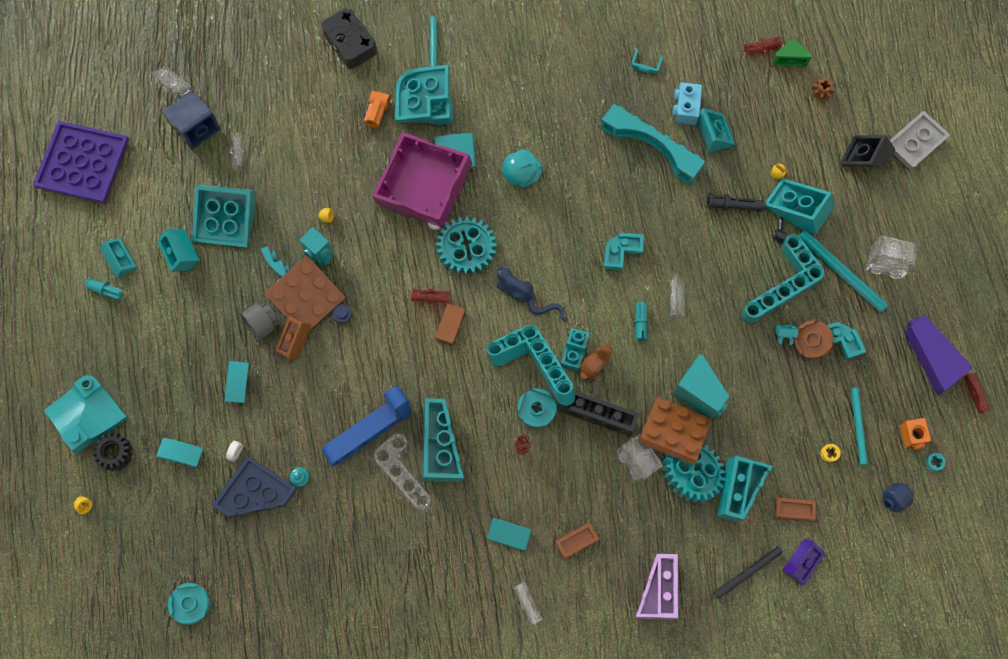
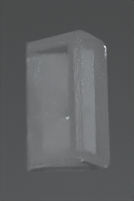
M167 66L151 73L155 81L178 99L192 88Z
M674 275L670 283L671 317L685 316V282L678 275Z

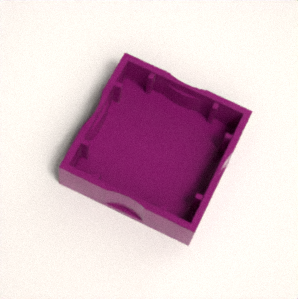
M402 132L392 153L390 163L383 172L372 197L379 206L444 228L473 164L470 155L446 146L434 145L425 139Z

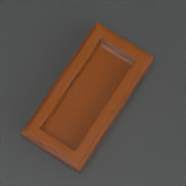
M447 303L435 340L453 345L466 309Z
M776 497L774 518L815 522L816 501Z
M588 522L557 539L555 544L565 560L600 539L591 523Z

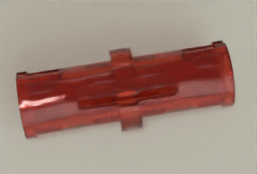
M778 36L745 44L744 51H747L745 54L748 56L754 53H766L767 50L781 48V38Z
M433 289L411 290V301H423L432 304V302L449 303L450 291H433Z
M977 373L964 376L971 392L969 393L970 398H973L978 410L977 412L983 413L991 410L984 395L986 393L985 389H982Z
M520 434L515 441V449L518 454L525 455L530 449L529 437L525 434Z

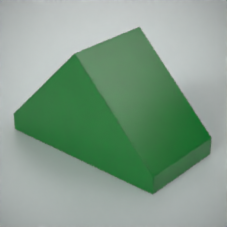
M792 38L776 52L772 65L807 67L812 54Z

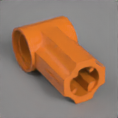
M374 90L371 92L369 108L364 119L365 124L372 128L380 127L384 112L389 108L391 95Z

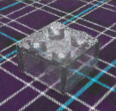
M880 235L869 249L866 270L874 274L890 275V277L895 279L903 278L916 264L918 244Z

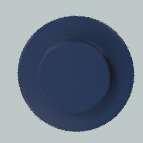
M340 304L334 308L333 317L339 323H346L351 319L352 311L349 306Z

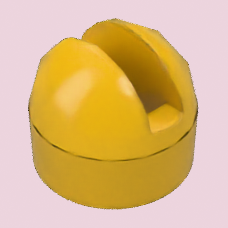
M782 164L774 165L771 170V176L776 180L784 178L786 167Z
M321 209L318 214L319 219L324 223H332L333 209Z
M85 496L78 497L73 503L75 510L79 514H86L92 508V502Z

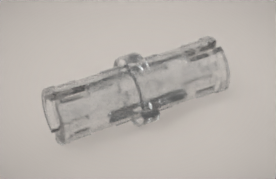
M236 132V137L235 133L231 134L230 154L232 155L233 170H238V166L240 170L244 168L243 155L245 150L242 145L243 135L239 132Z
M523 582L513 587L521 602L520 607L524 609L530 625L543 620L535 605L536 600L535 598L532 599L526 583Z

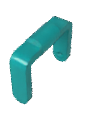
M636 49L631 67L648 74H658L663 56H660L658 66L655 69L647 65L635 63L638 49Z

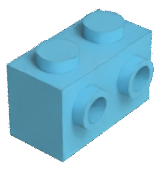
M680 82L679 89H675L674 100H677V105L673 106L672 116H675V123L697 124L702 85Z

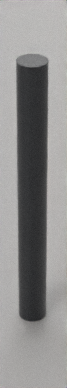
M777 546L714 592L716 598L720 599L783 553L782 549Z

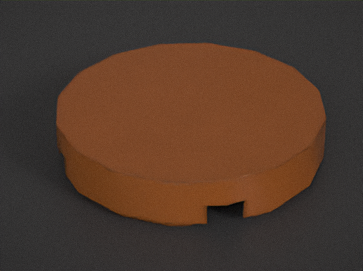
M811 320L798 327V337H794V343L800 354L807 358L817 359L830 352L833 347L834 336L829 326L823 322Z

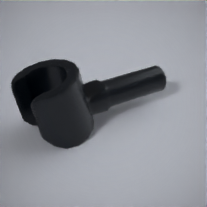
M783 217L779 218L778 230L774 236V239L781 243L784 242L788 234L782 231Z

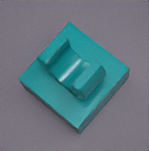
M775 324L778 343L782 345V340L787 337L788 344L792 345L794 342L793 337H798V329L794 325Z

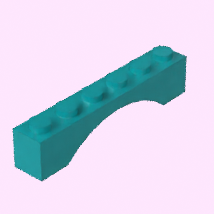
M613 104L601 120L600 128L614 137L635 138L654 146L667 158L675 176L690 186L704 167L705 161L699 155L693 154L685 146L675 143L669 136L661 134L655 127L645 124L639 117L631 115L621 106Z

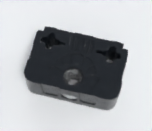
M344 8L322 21L321 26L324 37L347 68L353 69L377 54L375 40L352 9Z

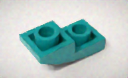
M268 246L261 249L268 265L279 278L283 277L290 270L288 265H283L282 260L278 261L275 252H270Z
M571 328L560 364L563 368L579 372L590 333Z
M229 361L224 401L245 403L249 362Z
M163 438L156 457L172 463L178 462L196 468L203 448Z

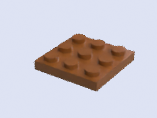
M307 255L264 293L286 319L292 316L311 324L310 329L346 298Z
M657 397L638 442L695 465L712 418Z

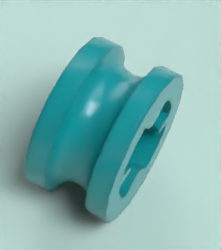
M939 453L930 454L925 458V466L930 471H939L945 467V458ZM934 459H938V467L936 465H932L931 461H933Z

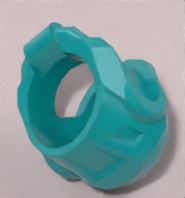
M522 149L505 158L502 173L510 184L525 188L538 181L543 166L530 151Z

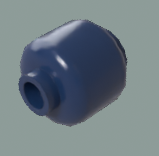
M895 483L883 492V504L888 510L899 513L911 506L914 494L908 485Z

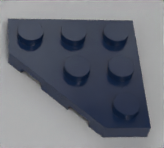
M247 456L211 506L229 518L286 506L297 488Z

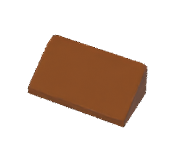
M289 316L275 351L289 359H298L311 324Z

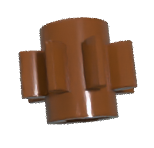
M818 78L816 84H813L811 87L814 90L812 96H815L819 101L823 99L829 100L830 96L835 92V89L832 88L834 83L827 78L822 80Z

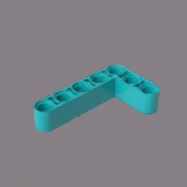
M791 234L787 236L781 246L782 253L797 274L750 301L742 311V319L746 323H755L813 288L823 278V267L798 235ZM788 243H792L795 248L790 247ZM799 258H803L806 263L801 262ZM810 273H814L817 278L812 277ZM795 282L800 283L802 287H797ZM779 291L785 292L787 296H781ZM763 301H769L771 306L765 305ZM748 310H753L756 315H750Z
M527 325L488 344L486 350L490 363L493 366H502L529 353L558 402L562 405H570L574 402L573 384L536 326Z

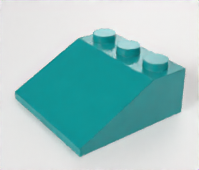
M204 184L195 185L192 242L247 248L255 213L256 190Z

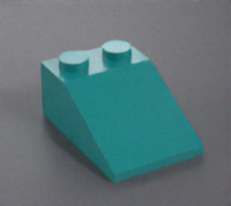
M782 178L766 200L765 207L799 229L817 234L834 209V201L831 192Z

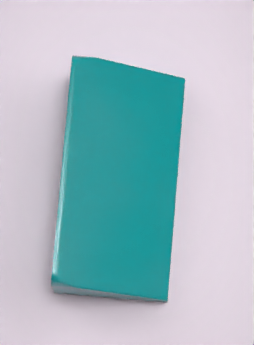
M121 238L102 243L100 250L117 279L137 269Z
M493 518L487 539L525 551L531 529Z

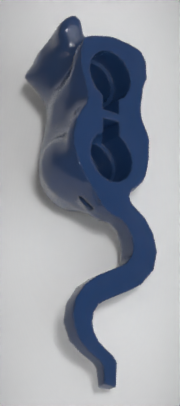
M509 268L498 269L497 278L499 282L497 288L499 290L507 292L517 302H528L530 312L535 315H541L550 310L557 309L560 311V318L566 322L567 318L564 317V308L560 304L553 303L543 308H536L534 306L535 295L532 284L527 281H521L513 276Z

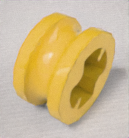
M828 444L821 449L820 454L824 461L833 462L840 457V449L834 444ZM826 449H827V450L833 449V454H834L835 456H834V457L831 456V457L829 458V457L827 456V455H828V452L826 451Z

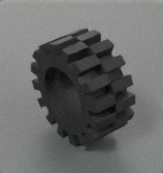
M107 433L108 436L102 435V440H96L97 446L93 445V449H95L92 452V455L95 456L93 458L94 461L102 468L110 471H115V469L121 470V466L126 467V462L131 461L129 456H133L130 442L116 433L114 435ZM111 445H117L120 449L119 455L114 459L106 457V450Z

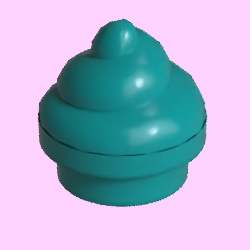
M297 467L290 473V482L295 487H304L310 480L309 472L303 467Z

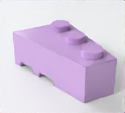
M678 554L656 555L642 601L636 614L637 619L678 620Z

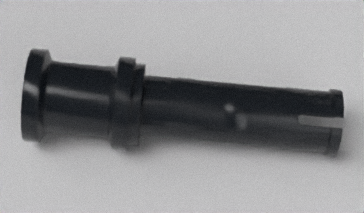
M709 192L707 209L713 207L722 208L725 211L730 208L763 212L765 201L734 198L728 194H724V196L713 195V193Z

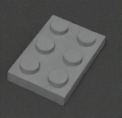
M923 110L890 139V142L895 148L893 154L905 166L913 170L940 146L950 134Z

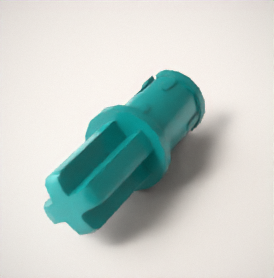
M88 278L85 283L87 290L99 293L102 297L107 296L116 300L123 297V291L110 286L108 282L102 283L93 278Z
M637 302L635 304V320L633 321L635 324V340H647V324L649 320H647V304L644 302Z

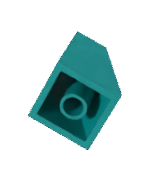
M699 354L678 384L673 395L700 414L713 420L715 416L719 418L728 406L726 400L729 395L704 356Z

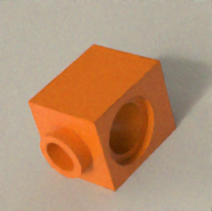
M925 418L905 421L899 425L905 448L913 447V450L925 448V444L931 441ZM913 431H915L919 435V439H916L913 436Z

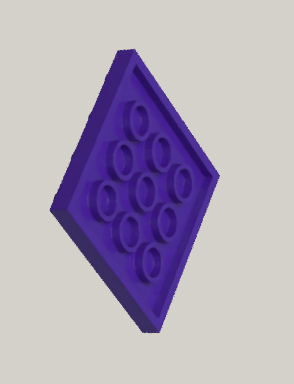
M58 120L33 186L37 189L105 204L130 139L125 135Z

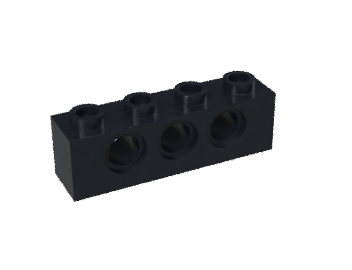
M574 391L575 400L572 404L562 405L558 403L557 411L629 437H631L639 416L637 412Z

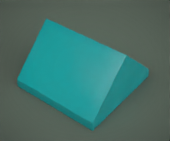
M705 108L701 109L697 124L708 153L735 146L724 114Z

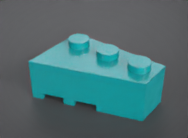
M739 456L727 459L724 474L725 481L722 484L723 488L721 489L716 517L733 522L744 520L755 500L757 492L763 486L764 480L773 466Z

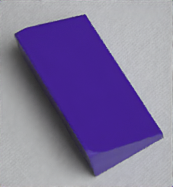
M804 539L783 571L804 586L825 555V552L814 541Z

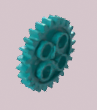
M466 216L465 221H462L461 217H459L457 223L452 219V225L445 224L446 230L441 229L440 234L442 236H437V241L439 242L436 243V248H438L437 255H441L439 257L440 262L445 261L444 267L450 266V272L457 269V275L461 271H464L465 276H467L468 271L475 275L476 269L481 273L482 266L488 268L487 262L492 263L493 258L491 256H496L495 249H497V244L494 243L496 242V237H492L493 230L488 231L489 225L483 226V220L476 223V217L472 221H469L468 216ZM462 231H464V232H465V235H466V241H467V245H468V247H469V253H470V256H471V258H472L471 261H469V260H468V257H467V251H466V247H465V245H464V239H463V236H462V234H461ZM471 233H476L478 236L472 238L469 235ZM454 237H457V238L460 239V240L457 241V242L451 241V239L454 238ZM475 250L482 251L480 255H476L473 252ZM458 254L464 255L462 259L455 258Z
M709 445L701 448L695 465L665 454L666 458L663 460V463L666 465L662 470L668 473L664 478H670L671 481L668 482V485L675 486L673 492L680 491L679 497L686 495V501L693 498L694 503L699 500L703 503L707 499L711 500L723 488L722 483L725 481V478L722 475L725 474V471L720 470V468L724 464L717 462L720 456H713L715 450L708 451Z

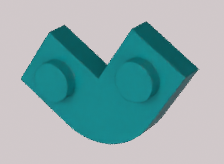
M619 233L610 239L605 248L604 269L623 270L624 253L642 255L644 235Z
M840 322L827 325L833 332V345L836 343L840 344L846 360L866 353L864 345L855 329L852 330L850 327L840 324Z

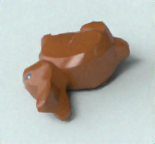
M606 344L595 349V352L583 361L580 366V378L582 380L589 379L593 381L607 365L613 352L610 345Z

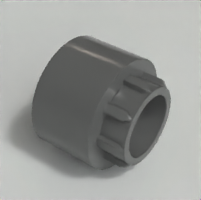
M256 303L240 313L246 327L257 341L274 332V326L278 325L279 322L277 316L267 303L262 305Z

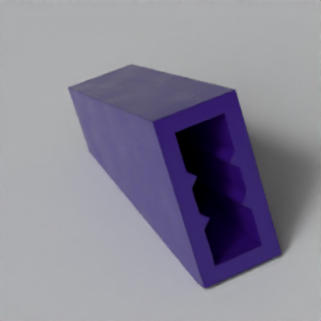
M925 315L920 319L915 317L907 324L909 328L905 331V334L937 395L943 393L973 368Z

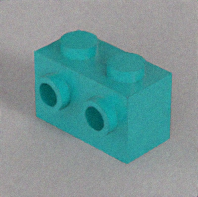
M312 227L299 240L305 255L320 268L329 264L333 259L334 254L329 241L315 228Z
M185 229L165 230L157 240L171 272L190 271L199 261Z

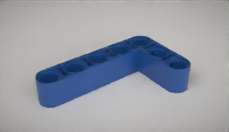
M398 385L391 387L384 393L385 405L340 434L321 449L332 466L340 464L412 413L410 401Z

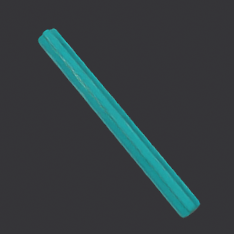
M804 230L800 233L799 237L806 246L879 312L887 308L888 304L809 232Z

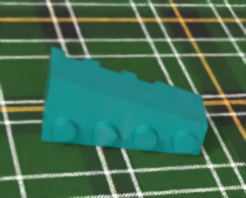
M425 398L423 404L422 481L462 482L464 475L461 470L445 399Z

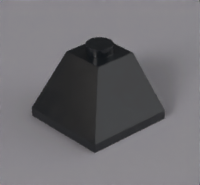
M886 135L854 136L840 165L873 167L888 164L895 148Z

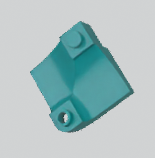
M449 65L412 69L405 72L398 79L395 100V121L397 123L418 122L431 123L436 126L454 124Z
M90 375L83 376L76 381L70 391L44 410L57 428L61 438L71 451L76 454L80 453L92 442L97 443L96 440H101L102 435L106 436L107 433H110L128 419L101 383ZM87 382H90V385L88 387H85V384Z

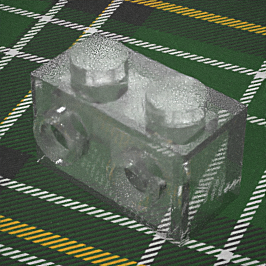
M640 433L616 450L618 458L622 463H625L630 470V475L638 483L663 467V464L649 446L638 442L641 436Z

